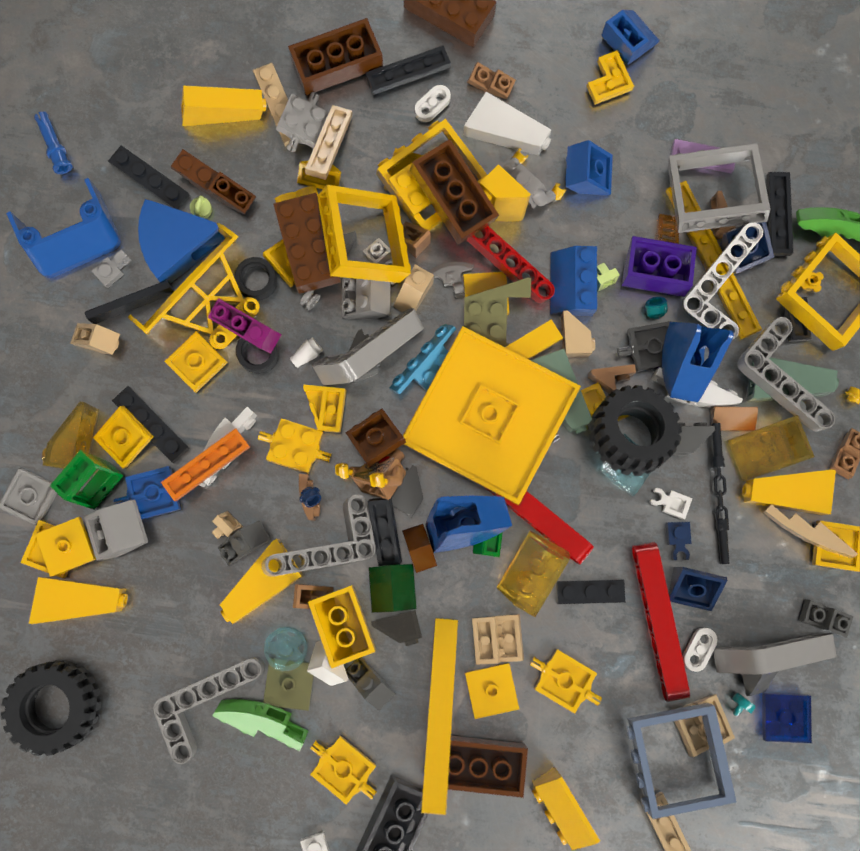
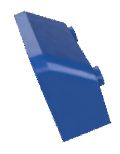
M89 178L84 180L92 199L84 202L80 207V215L83 221L42 238L37 229L26 227L11 211L6 213L19 244L38 272L44 277H56L117 250L121 244L120 236L100 191Z

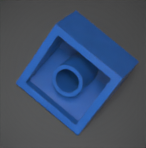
M590 140L568 146L566 187L578 194L611 195L613 155Z

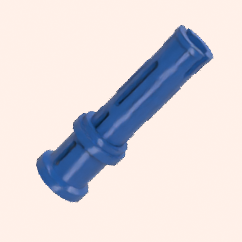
M38 112L40 118L38 114H35L34 118L46 143V154L52 160L53 171L56 174H66L73 168L72 163L66 157V149L59 143L48 113Z

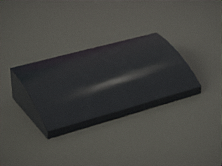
M391 775L356 851H412L428 817V814L421 813L423 790Z

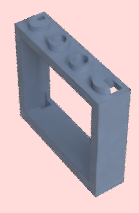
M703 703L627 718L629 725L626 726V733L628 739L632 740L634 749H631L633 763L637 764L639 773H636V780L644 794V797L641 798V803L643 804L644 812H647L652 819L737 803L715 705ZM702 716L719 794L657 806L641 727Z

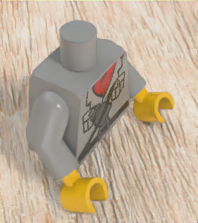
M521 148L503 166V169L531 194L528 205L533 209L537 205L544 206L555 199L560 200L566 192V189L559 188V183H556L552 190L547 192L543 183L522 165L528 158V155L524 156L520 152Z

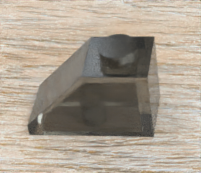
M416 609L371 621L372 627L398 643L405 642V646L419 643L418 639L422 638Z

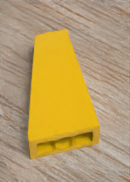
M183 86L181 101L182 126L260 120L262 112L266 111V99L262 98V90Z
M836 470L750 479L743 485L742 496H744L745 503L770 506L772 504L775 508L821 516L830 515Z
M276 538L270 543L220 604L222 608L220 611L221 615L227 622L237 623L304 577L302 572L269 577L263 573L262 562L265 558L274 554L288 552L280 539ZM271 559L268 567L272 572H277L279 564L276 560ZM291 559L292 565L298 568L294 560Z
M38 577L29 624L120 612L125 608L128 601L126 588Z

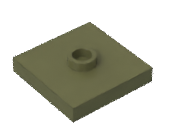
M270 658L263 703L275 707L309 711L314 675L307 672L310 662Z

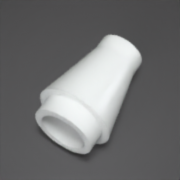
M312 337L304 341L294 355L290 357V360L299 368L301 365L319 357L323 349Z

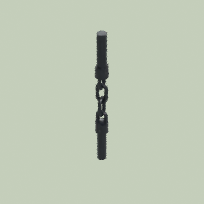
M712 423V426H715V431L712 433L714 455L712 466L717 468V475L714 477L713 482L714 492L719 496V506L716 508L715 514L716 530L719 534L720 564H730L727 531L729 530L728 509L723 506V496L726 494L727 487L726 478L721 475V468L725 467V459L722 452L721 423ZM717 479L718 481L723 480V492L722 490H719V493L717 491ZM724 509L725 518H719V510L723 512Z

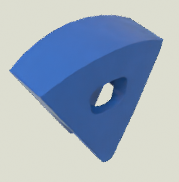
M145 199L138 224L139 243L147 265L159 282L168 280L169 283H172L210 254L225 239L218 232V225L213 221Z
M669 323L662 352V374L670 398L699 402L733 339L734 332L732 330L703 327L701 324ZM708 347L709 356L704 361L705 348Z
M444 496L438 498L434 503L425 526L433 553L465 548L486 541L510 528L512 522L504 497Z

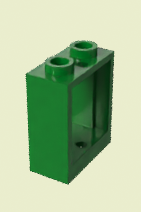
M80 450L51 483L50 487L63 500L95 510L124 475L110 462ZM97 469H99V471H98V472L93 476V478L87 483V485L82 489V491H80V489L82 488V486H83V485L87 482V480L93 475V473H94Z

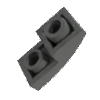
M805 599L799 621L847 638L854 616Z

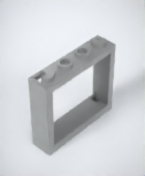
M743 144L735 147H721L714 150H700L669 156L668 172L678 233L768 221L771 209L758 144ZM751 161L759 203L685 213L679 170Z

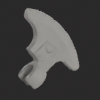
M448 262L438 265L428 272L433 274L434 278L442 280L444 286H453L455 298L464 296L461 275L472 271L474 266L466 262Z

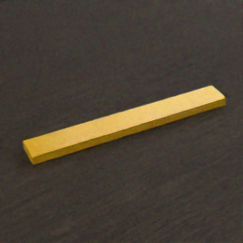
M687 181L680 182L685 213L701 211ZM669 187L665 192L674 207L671 187ZM712 230L686 232L692 245L697 247L696 253L705 271H707L722 253ZM719 263L716 266V272L719 275L727 273L728 266L725 263ZM732 273L719 288L717 294L729 318L737 324L739 328L738 336L742 340L760 332L762 328L734 273Z
M435 618L421 813L446 815L458 620Z

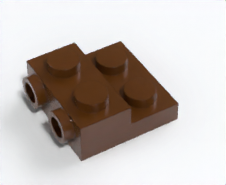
M383 408L372 413L367 419L345 432L368 467L406 443V440Z

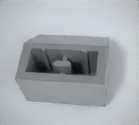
M342 277L341 318L378 319L390 316V282Z
M136 500L102 508L84 517L96 560L117 558L148 543Z

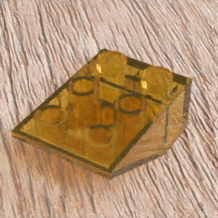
M798 415L727 440L743 481L815 457Z

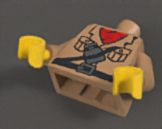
M396 449L390 455L385 456L370 467L365 463L361 467H350L348 469V464L338 463L335 465V473L343 479H347L350 476L361 492L389 500L398 486L402 484L403 478L406 475V471L400 463L405 458V455L399 449Z

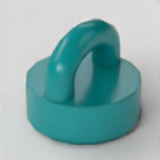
M652 297L645 303L647 315L651 319L661 318L668 311L667 299L664 297Z
M735 693L732 697V700L738 704L733 711L734 716L740 715L744 709L752 713L756 708L753 703L739 693Z

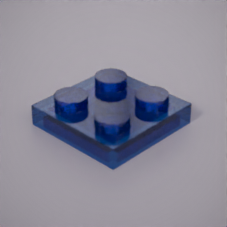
M762 693L763 740L771 742L812 743L811 696L804 694Z

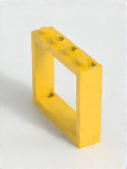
M446 118L441 122L435 121L428 127V132L424 135L419 133L411 140L412 143L409 146H401L395 151L394 157L390 160L385 158L377 165L379 168H377L376 175L390 194L396 195L399 206L412 223L429 231L442 222L437 212L426 220L419 213L412 216L388 182V179L391 177L388 171L440 132H443L447 139L452 141L480 184L487 176V173Z
M326 185L317 198L330 276L401 283L411 274V265L408 260L407 245L400 218V207L396 195ZM338 203L383 210L393 265L347 260Z
M837 233L829 237L824 236L821 241L816 243V250L811 251L804 258L805 263L803 266L800 265L791 274L793 278L781 286V293L776 298L780 304L832 351L846 346L860 328V303L837 331L795 292L829 250L860 278V254Z

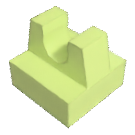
M605 263L597 266V292L617 282L619 273L616 268L609 270Z

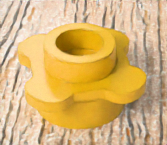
M812 272L800 287L806 291L819 292L822 289L820 284L824 275L821 272Z

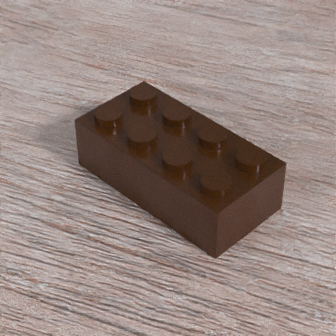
M404 0V8L474 48L495 16L496 1Z
M367 18L288 46L292 63L305 95L383 67V54Z
M450 139L412 162L410 172L458 245L495 222L498 218V212Z
M312 193L273 203L298 293L301 294L341 283L340 277L330 276L317 194Z
M451 736L448 790L524 798L527 746L524 743Z

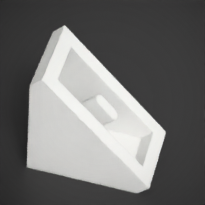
M322 641L315 642L307 672L330 686L348 681L344 665L342 664L331 669Z

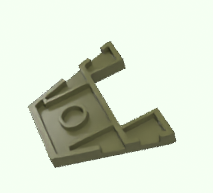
M531 277L465 297L464 327L503 347L511 344L506 342L508 297L531 298Z

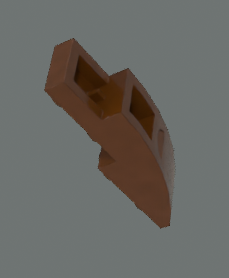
M182 149L171 165V169L188 179L190 184L244 215L256 198L254 194L220 171L219 173L184 149Z

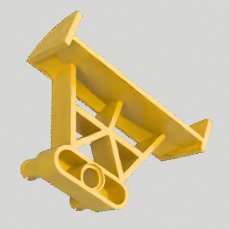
M216 223L218 225V232L225 239L186 278L144 325L131 314L127 318L147 335L162 318L210 334L209 343L215 349L227 347L237 336L235 333L221 325H218L213 330V323L209 318H207L208 328L190 323V321L204 306L206 317H208L211 312L210 302H216L218 298L228 303H239L235 308L252 318L259 312L260 306L256 299L252 297L243 299L223 254L231 244L233 245L237 241L238 236L224 225ZM219 258L227 276L207 296L194 283ZM229 281L236 297L215 295ZM190 288L204 300L185 321L166 315Z

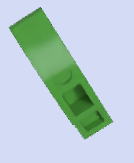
M828 207L803 208L796 211L797 223L805 230H813L822 237H829L834 233L842 234L847 239L852 238L860 242V214L857 212Z
M243 699L221 700L212 715L221 722L239 729L242 733L254 737L259 730L266 736L272 737L298 751L301 750L309 732L289 721L292 713L258 701Z

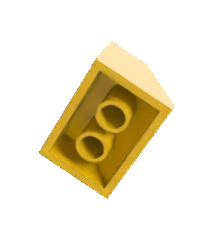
M498 164L480 182L481 188L499 214L495 222L522 221L531 194Z
M354 585L308 602L331 669L376 651Z
M556 767L532 781L535 787L532 792L538 803L543 801L546 805L547 810L544 813L551 825L556 822L560 830L556 833L563 845L568 843L572 850H576L601 842Z

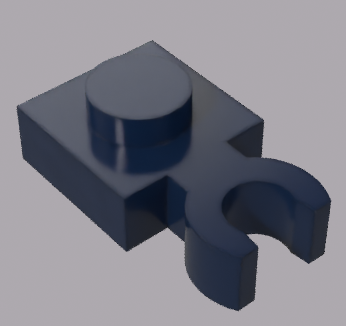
M667 522V545H674V549L671 551L672 561L677 560V553L679 551L683 553L684 560H689L690 553L685 548V544H692L690 522Z

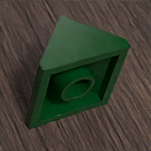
M413 564L368 567L372 613L417 609Z

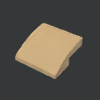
M520 614L472 618L476 665L524 660Z
M716 694L683 706L688 707L703 703L715 705L723 744L735 739ZM702 716L674 721L689 757H696L709 749Z

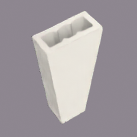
M488 92L484 94L465 123L463 135L469 138L514 150L521 148L522 152L537 156L542 149L546 150L552 140L549 138L551 129Z

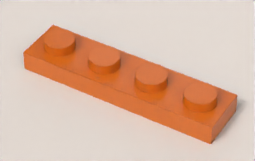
M235 428L162 481L161 484L174 501H178L249 449L250 446L238 429Z

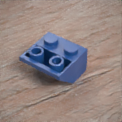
M621 10L607 20L601 35L614 51L618 50L621 59L627 66L660 41L634 10Z

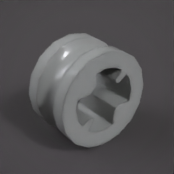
M314 290L307 291L301 298L300 304L302 306L306 305V309L311 310L319 301L320 295L318 293L314 294Z

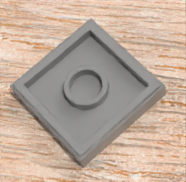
M19 467L0 501V509L36 526L38 520H44L57 493L50 487L52 482Z

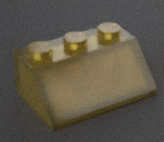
M530 530L499 582L497 589L516 607L536 617L569 562L570 552Z

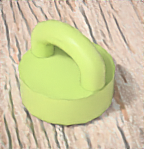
M199 196L191 201L190 211L193 215L207 219L212 213V206L208 199Z

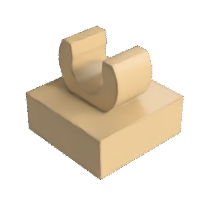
M226 511L217 515L212 521L217 526L212 534L217 539L225 535L230 537L243 526Z

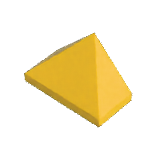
M300 161L297 183L308 186L316 185V188L324 189L326 185L340 186L341 171L333 164L327 179L324 180L305 174L308 161Z

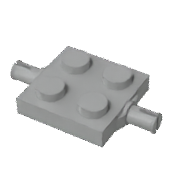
M314 92L310 94L308 101L291 94L276 127L277 131L290 138L287 149L290 151L293 145L291 152L296 151L298 143L314 148L329 114L328 111L315 105L319 96L316 94L313 99Z

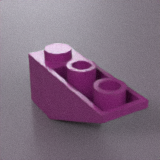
M219 298L207 317L268 353H272L282 335Z

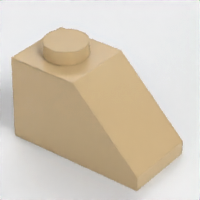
M415 264L411 274L404 281L393 308L400 312L410 308H414L416 311L434 283V275Z
M563 311L560 316L561 335L563 337L562 349L565 350L568 358L589 357L592 351H595V338H591V331L569 311Z
M77 323L70 344L102 354L113 355L114 351L118 348L120 334L97 324Z

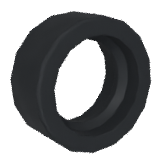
M261 257L247 258L235 270L234 279L240 292L246 298L252 297L257 301L266 299L273 294L277 287V276L273 266ZM251 268H263L269 277L267 285L257 291L248 289L243 282L245 273Z
M243 338L238 340L236 357L247 371L255 374L265 373L277 364L279 358L277 344L266 362L255 365L250 363L245 357V349L250 342Z

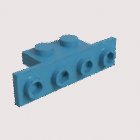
M448 324L440 326L435 331L434 337L421 347V352L407 363V368L393 379V384L389 389L401 394L414 379L427 391L449 352L443 344L455 332L456 328Z

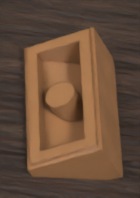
M713 407L710 409L711 426L712 423H721V431H755L758 407Z

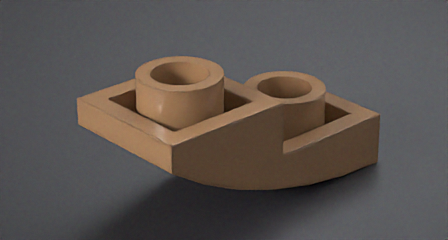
M477 62L467 83L489 94L507 99L516 80L499 69L494 72Z
M853 428L846 434L829 468L830 470H836L837 474L848 480L854 476L860 461V432Z
M299 474V493L301 496L303 489L313 487V480H310L308 474ZM302 503L308 520L315 521L316 516L319 517L320 503L310 508Z

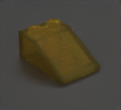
M85 402L78 403L48 441L47 447L42 453L43 466L63 471L80 450L90 454L99 409Z

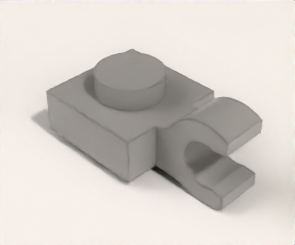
M120 250L116 253L113 260L106 257L92 272L105 287L109 288L124 275L120 269L127 265L131 259Z

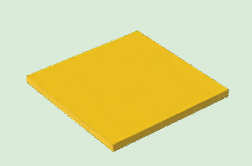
M462 326L403 434L406 443L403 445L519 505L581 386Z

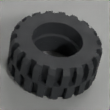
M629 385L623 386L621 389L612 391L593 413L589 424V430L592 431L589 434L590 442L595 443L592 447L596 454L599 453L602 456L600 460L603 463L608 462L612 470L620 469L624 475H629L632 472L634 476H641L644 473L649 474L664 464L676 452L677 446L681 441L679 434L682 432V426L678 424L680 418L677 412L674 413L672 403H667L664 400L665 396L661 393L658 395L654 393V389L649 387L645 390L641 385H634L632 389ZM628 415L641 420L650 432L651 445L639 446L628 441L620 431L618 417Z
M64 660L32 666L26 669L24 673L17 675L14 678L15 683L10 684L6 689V693L9 695L2 699L1 706H5V711L1 712V720L5 719L6 726H3L5 733L10 732L12 735L9 740L13 744L20 743L19 749L24 752L32 750V755L36 756L44 753L46 756L55 755L83 741L84 737L88 736L93 730L92 725L97 723L99 715L96 714V711L101 709V702H97V696L101 694L99 689H94L93 684L96 681L93 676L88 678L86 676L88 671L85 668H77L76 663H65ZM46 685H53L61 689L69 702L68 719L59 729L45 726L36 715V697L39 691Z

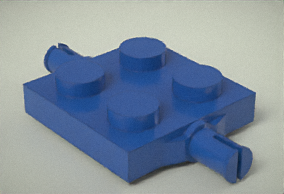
M166 466L125 477L127 496L115 498L114 505L136 500L141 520L181 510L179 500L174 501L161 484L162 481L173 474L171 467Z

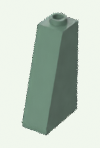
M564 349L531 360L578 384ZM581 390L578 391L562 422L568 432L576 431V434L588 430V425L592 420Z
M769 358L814 397L829 395L835 392L838 387L837 370ZM765 372L766 379L771 381V375ZM749 379L746 402L774 400ZM783 386V393L788 396L789 391Z

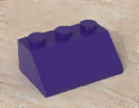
M632 236L624 265L622 286L685 297L693 286L697 247Z

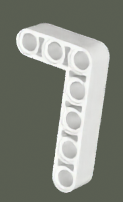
M749 223L739 231L683 300L684 309L706 327L722 329L723 326L731 324L734 329L733 339L739 333L737 324L711 305L709 300L763 236V229L757 223ZM753 227L757 230L755 239H748L746 237L747 228ZM739 245L742 248L743 252L740 257L732 256V246ZM719 263H725L728 266V271L725 275H719L716 272V266ZM705 280H710L714 285L713 290L709 293H705L701 288ZM692 297L699 300V306L695 310H690L687 307V301ZM708 311L716 313V320L713 323H707L704 319Z

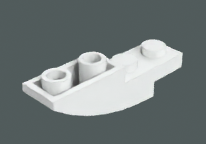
M659 367L654 371L651 380L665 386L662 368ZM712 380L699 402L671 398L688 405L704 408L734 407L743 400L737 396L738 394L730 389L724 390L718 387V384Z
M246 407L232 423L227 418H224L211 435L204 451L235 428L238 429L240 434L245 429L249 430L256 422L255 418L257 415ZM213 474L199 484V486H209L217 478V475Z

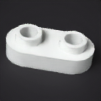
M443 85L434 86L416 103V118L421 122H429L434 119L450 103V90ZM442 97L443 100L439 101L437 98ZM422 111H428L429 113L423 114Z
M699 628L694 632L682 656L684 666L687 669L699 672L706 667L718 642L717 635L713 630ZM702 635H705L707 638L705 643H702L700 640ZM692 655H695L697 658L695 663L690 661Z

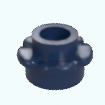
M306 487L302 490L299 501L308 508L314 507L321 501L319 488Z

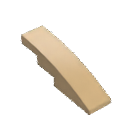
M772 504L763 512L785 530L826 551L848 558H853L858 554L821 522L813 528L796 513L788 519Z

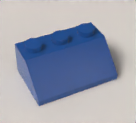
M572 246L550 253V282L555 288L554 295L550 298V315H561L563 311H569L573 316H593L597 311V246Z

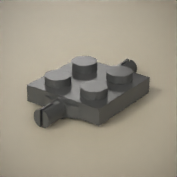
M671 321L629 328L627 330L630 341L629 347L617 348L618 357L631 355L635 363L636 372L661 368L664 340Z

